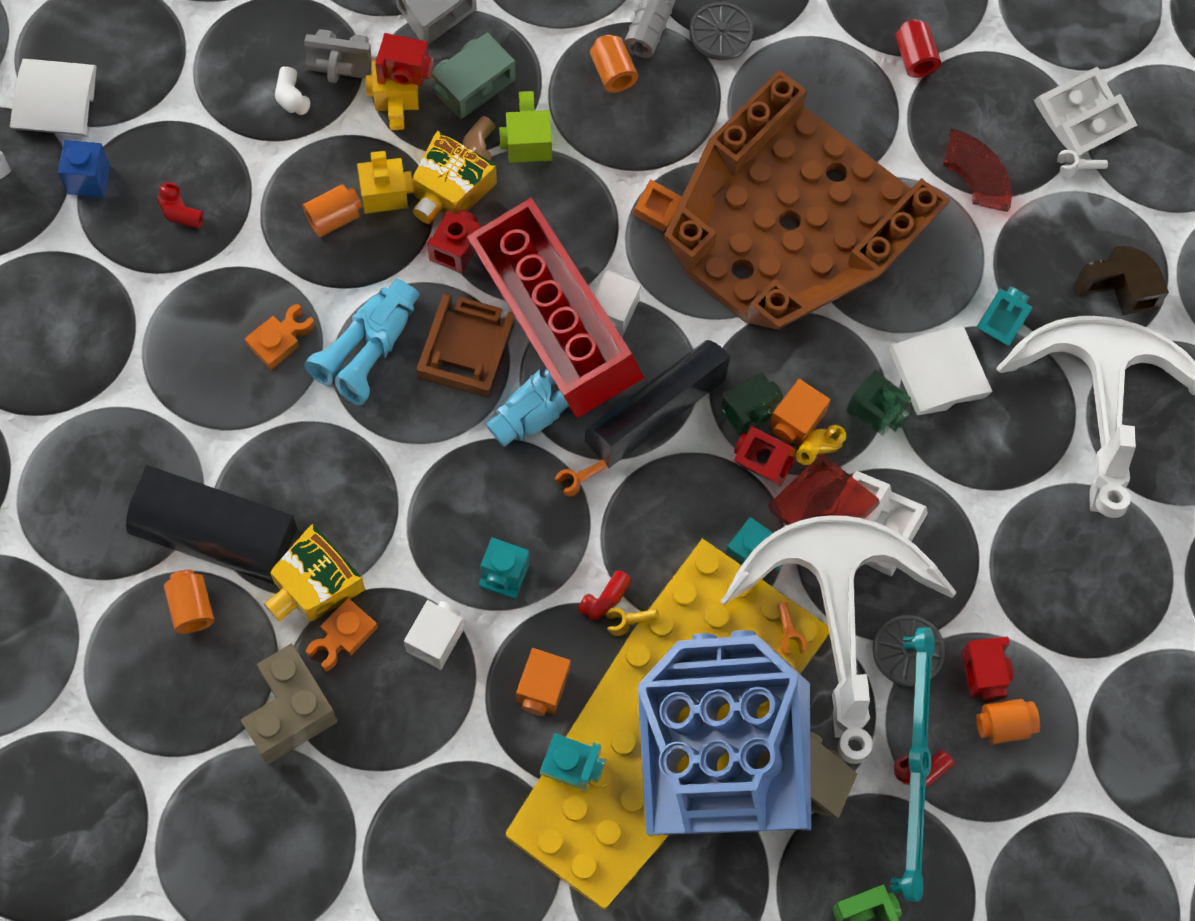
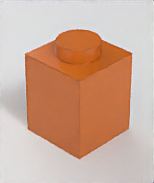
M798 379L773 412L769 427L773 429V433L781 441L787 444L794 443L800 447L809 433L814 431L825 416L831 399L801 379Z
M535 648L531 649L516 692L517 703L522 704L521 708L524 711L537 716H544L546 712L555 715L570 673L571 660Z

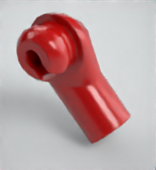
M172 182L162 184L159 188L160 193L157 196V201L164 217L170 222L199 229L203 223L204 212L185 207L179 194L180 188L178 185Z
M615 571L598 599L591 594H586L578 607L579 612L589 616V620H600L609 609L614 608L620 602L631 583L630 576L623 571Z
M941 749L931 757V770L926 777L925 787L932 785L955 765L954 760L944 749ZM901 756L894 763V775L900 782L910 785L911 777L909 756Z

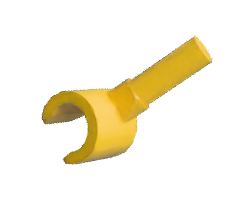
M614 607L607 611L606 616L608 619L621 617L622 622L618 626L608 627L607 630L614 636H621L628 631L630 625L659 619L660 614L658 609L625 614L622 609Z

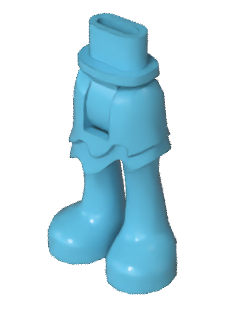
M395 279L389 288H381L379 294L372 296L352 316L353 322L349 328L326 350L313 353L304 364L306 371L312 378L326 386H330L335 380L336 387L344 398L355 405H363L370 394V388L366 379L370 369L380 356L385 359L388 352L392 351L395 341L406 326L408 316L414 312L413 304L419 298L420 293L400 279ZM365 336L366 345L353 358V360L340 371L345 359L355 348V346L361 341V339Z
M539 368L534 375H531L525 384L508 398L504 405L496 409L498 415L486 423L489 431L503 447L516 438L521 441L525 438L524 434L532 435L551 425L553 421L559 419L560 413L569 406L560 390L555 393L553 392L552 387L555 385V382L547 369L542 372L541 368Z

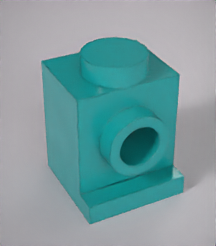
M492 537L480 565L481 580L479 588L516 600L529 568V550Z

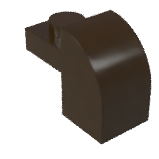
M1129 246L1114 247L1106 262L1105 260H1095L1085 265L1074 283L1079 296L1114 289L1123 316L1158 309L1169 293L1162 272L1155 260L1145 252Z

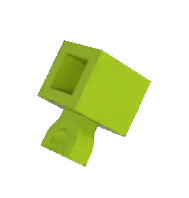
M519 92L520 112H506V127H499L500 149H508L509 163L552 161L550 110L535 111L534 92Z

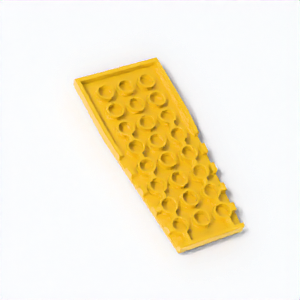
M703 538L648 609V611L658 609L660 618L639 622L566 736L589 746H592L593 742L601 745L599 757L606 759L598 783L590 780L588 789L585 792L541 775L506 831V838L601 910H606L610 906L611 902L630 883L641 867L669 836H649L646 834L638 684L677 641L692 640V635L708 633L716 635L717 638L731 637V633L734 631H753L800 674L829 635L827 624L762 579L754 587L732 599L726 605H723L720 601L727 593L742 565ZM787 602L795 632L801 634L807 642V648L803 654L800 653L799 644L794 639L787 641L790 654L788 657L784 656L780 651V642L784 638V633L777 606L779 603ZM770 701L764 702L757 709V719L767 715L770 710ZM725 704L719 709L717 714L718 721L723 720L729 714V704ZM689 706L682 709L679 713V723L684 722L690 714ZM729 753L723 754L717 762L718 771H722L727 767L730 759ZM689 755L684 756L679 761L678 773L683 772L688 767Z

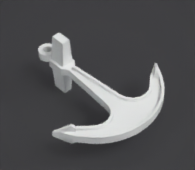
M1078 316L1048 323L1034 330L1020 341L1005 360L998 365L997 371L1000 373L1015 371L1019 367L1026 366L1054 352L1071 353L1081 358L1089 366L1093 379L1101 449L1097 452L1094 459L1095 475L1090 488V511L1100 512L1110 518L1121 517L1127 511L1131 501L1130 493L1125 488L1130 481L1129 466L1136 448L1135 426L1122 425L1125 370L1129 366L1138 363L1153 364L1164 369L1188 387L1192 395H1195V361L1186 351L1165 336L1126 320L1102 316Z
M832 515L813 517L789 524L764 539L739 568L727 593L720 602L726 605L732 599L754 587L775 567L783 564H799L808 568L816 576L821 586L839 682L832 693L835 737H840L837 749L843 760L848 763L858 764L867 759L872 750L873 742L868 732L862 729L870 720L868 710L870 696L867 674L857 675L855 572L860 566L870 561L881 560L892 563L919 583L950 598L955 596L956 591L936 565L914 543L896 531L862 518ZM850 740L858 741L862 746V750H851L848 742Z

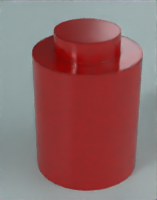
M916 19L902 24L895 34V39L907 75L919 78L932 74L939 69L942 62L929 24Z

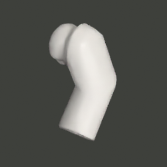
M281 67L275 90L277 103L290 113L306 114L310 108V100L308 97L302 96L301 92L295 88L297 71L291 67Z

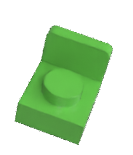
M884 884L837 902L831 907L837 921L848 919L849 921H868L875 917L874 909L877 910L881 921H899L898 917L902 916L901 907L893 892L887 893Z

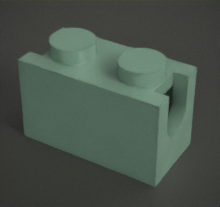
M486 32L478 39H472L467 42L459 53L451 59L442 60L432 72V78L438 84L433 86V92L462 120L516 80L515 60Z

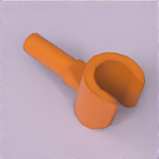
M601 460L577 473L564 469L556 475L555 481L557 484H560L566 479H573V485L563 490L565 496L572 497L579 492L581 483L608 467L606 462Z
M787 602L779 603L777 606L784 633V638L780 642V651L784 656L788 657L790 654L787 641L794 639L799 644L800 653L803 654L807 648V642L801 634L795 632Z

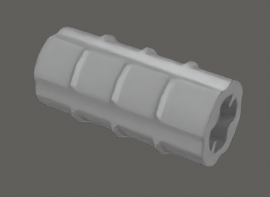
M641 0L624 40L629 53L642 58L653 56L657 44L660 43L662 32L666 28L667 20L672 14L676 0Z

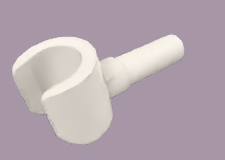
M1072 150L1061 151L1057 159L1059 163L1068 162L1072 164L1060 167L1059 173L1064 178L1073 177L1077 170L1107 169L1108 167L1107 160L1079 159L1078 154Z

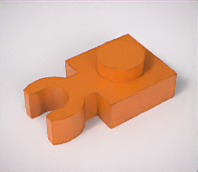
M650 179L631 214L664 232L668 224H670L682 196Z
M295 304L287 310L285 319L281 323L273 315L244 338L246 345L270 370L300 347L298 340L295 338L297 335H307L315 328V322L312 317H309L303 323L295 322V319L303 313L299 304Z
M347 598L320 626L327 636L324 639L312 641L306 649L307 656L312 658L320 650L327 651L329 655L321 664L322 669L327 672L336 665L338 653L342 649L351 656L375 632L378 625L353 601Z

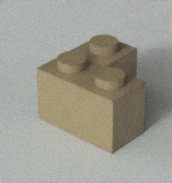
M292 643L256 664L276 699L241 719L242 724L267 765L338 722L332 707Z
M810 731L811 812L839 818L858 773L844 763L845 760L842 759L838 752L821 744L823 739L819 735ZM769 751L760 754L757 759V769L767 766L770 761Z

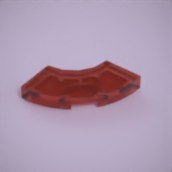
M951 128L943 166L957 171L966 179L972 191L973 205L1008 212L1012 200L1011 184L1000 159L987 145L977 138Z

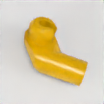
M830 425L827 429L811 431L796 452L797 461L802 465H810L817 455L836 452L846 440L845 430L839 425Z

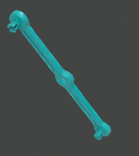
M918 627L915 636H904L903 638L904 641H907L903 642L904 649H915L917 652L912 747L909 752L911 777L906 871L903 878L892 877L891 883H895V885H890L893 893L903 892L906 901L915 902L920 901L923 895L921 870L926 777L931 770V755L927 743L931 659L935 649V639L930 627Z

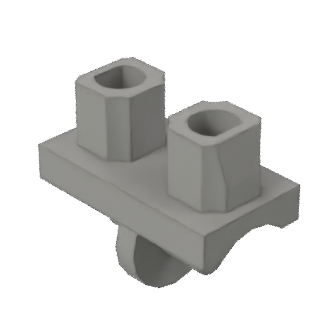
M321 29L318 30L316 35H306L304 40L306 48L305 70L327 73L328 82L337 83L339 75L366 79V75L371 74V44L367 36L354 35L350 37V40L336 39V35L332 31Z

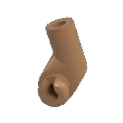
M481 116L464 136L463 145L490 161L491 153L485 149V140L495 129V124L488 117Z

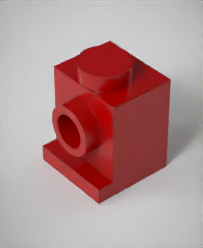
M384 33L375 62L378 84L385 85L386 79H390L401 85L415 84L422 86L424 78L430 79L434 58L429 57L427 41Z
M447 210L433 237H430L427 242L429 260L463 274L475 252L467 236L481 228V224L477 223V218L465 210H459L457 214Z
M752 426L748 434L743 433L738 439L734 448V453L737 454L734 461L781 487L796 460L797 451L792 446ZM763 451L771 452L767 463H760L759 461L760 454Z
M1008 636L969 641L961 651L970 698L983 697L985 702H992L1008 697L1006 688L1010 685V681L1013 680L1012 662L1009 657H1004V651L1010 645Z

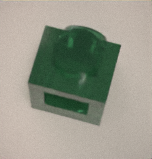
M875 370L852 395L846 411L850 415H857L884 436L889 429L896 433L907 421L910 414L906 410L912 398ZM877 407L883 408L886 414Z
M761 372L724 392L720 408L740 437L743 433L747 434L750 424L760 425L768 421L772 417L777 404L784 397L779 386L774 381L769 382L765 374Z

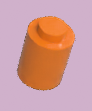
M604 35L594 42L590 49V55L605 90L610 93H617L634 85L639 76L623 39L619 36Z
M341 184L302 204V207L311 227L320 238L359 218L358 209L362 208V203L353 188L347 190Z
M190 569L180 570L171 574L170 580L164 584V590L175 632L187 634L210 627L215 620L203 575L194 573Z

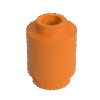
M1022 698L984 704L981 713L976 715L978 733L981 738H987L990 745L1029 739L1031 734L1039 733L1040 717L1033 701L1025 702Z

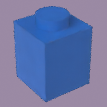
M64 140L58 174L67 194L104 197L110 163L102 143Z

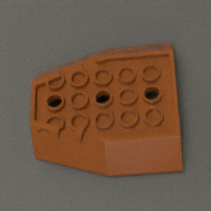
M780 69L708 140L664 234L665 241L691 280L745 323L777 330L879 278L950 203L949 198L922 178L910 188L804 106L807 90ZM830 170H838L844 174L845 179L840 182H834L827 177L826 173ZM785 217H791L798 222L799 227L794 230H787L781 226L779 221ZM736 266H745L751 270L752 275L747 279H739L734 276L732 269Z

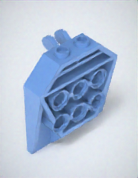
M734 631L731 633V637L717 638L714 634L700 633L692 635V640L677 641L638 684L646 834L658 836L811 830L810 683L753 631ZM770 701V710L767 715L757 719V709L764 702ZM729 704V714L723 720L718 721L717 714L719 709L723 705ZM689 706L690 714L684 722L679 723V713L682 709ZM769 751V763L764 768L757 769L758 757L763 752ZM729 753L730 759L727 767L722 771H718L717 762L723 754ZM689 755L688 767L683 772L678 773L679 761L684 756Z

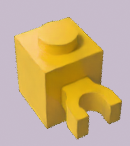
M372 60V75H366L367 97H374L375 111H388L390 130H405L404 110H419L418 85H401L390 79H386L385 85L378 84L375 68L376 60Z
M385 151L371 152L372 162L357 164L365 214L408 208L407 194L414 193L411 171L403 172L401 158L387 160Z

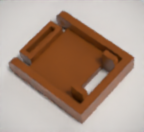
M444 293L416 369L417 378L490 398L516 318L509 311L504 325L500 326L502 308L463 297L458 298L454 309L455 313L450 312L452 295ZM445 363L473 371V379L440 370L441 365Z

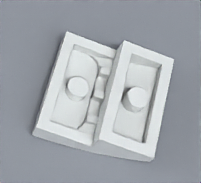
M22 59L14 92L10 128L14 130L86 136L89 102L94 101L97 66Z
M1098 66L1040 95L1034 100L1043 118L1061 143L1068 150L1075 151L1078 156L1137 126L1121 94L1113 96Z
M964 326L920 335L894 344L889 348L917 415L946 411L955 403L985 399L992 392Z
M855 471L829 516H850L873 521L896 531L912 542L928 512L926 506L893 493L890 484ZM881 560L866 563V565L891 577L897 568L892 563Z

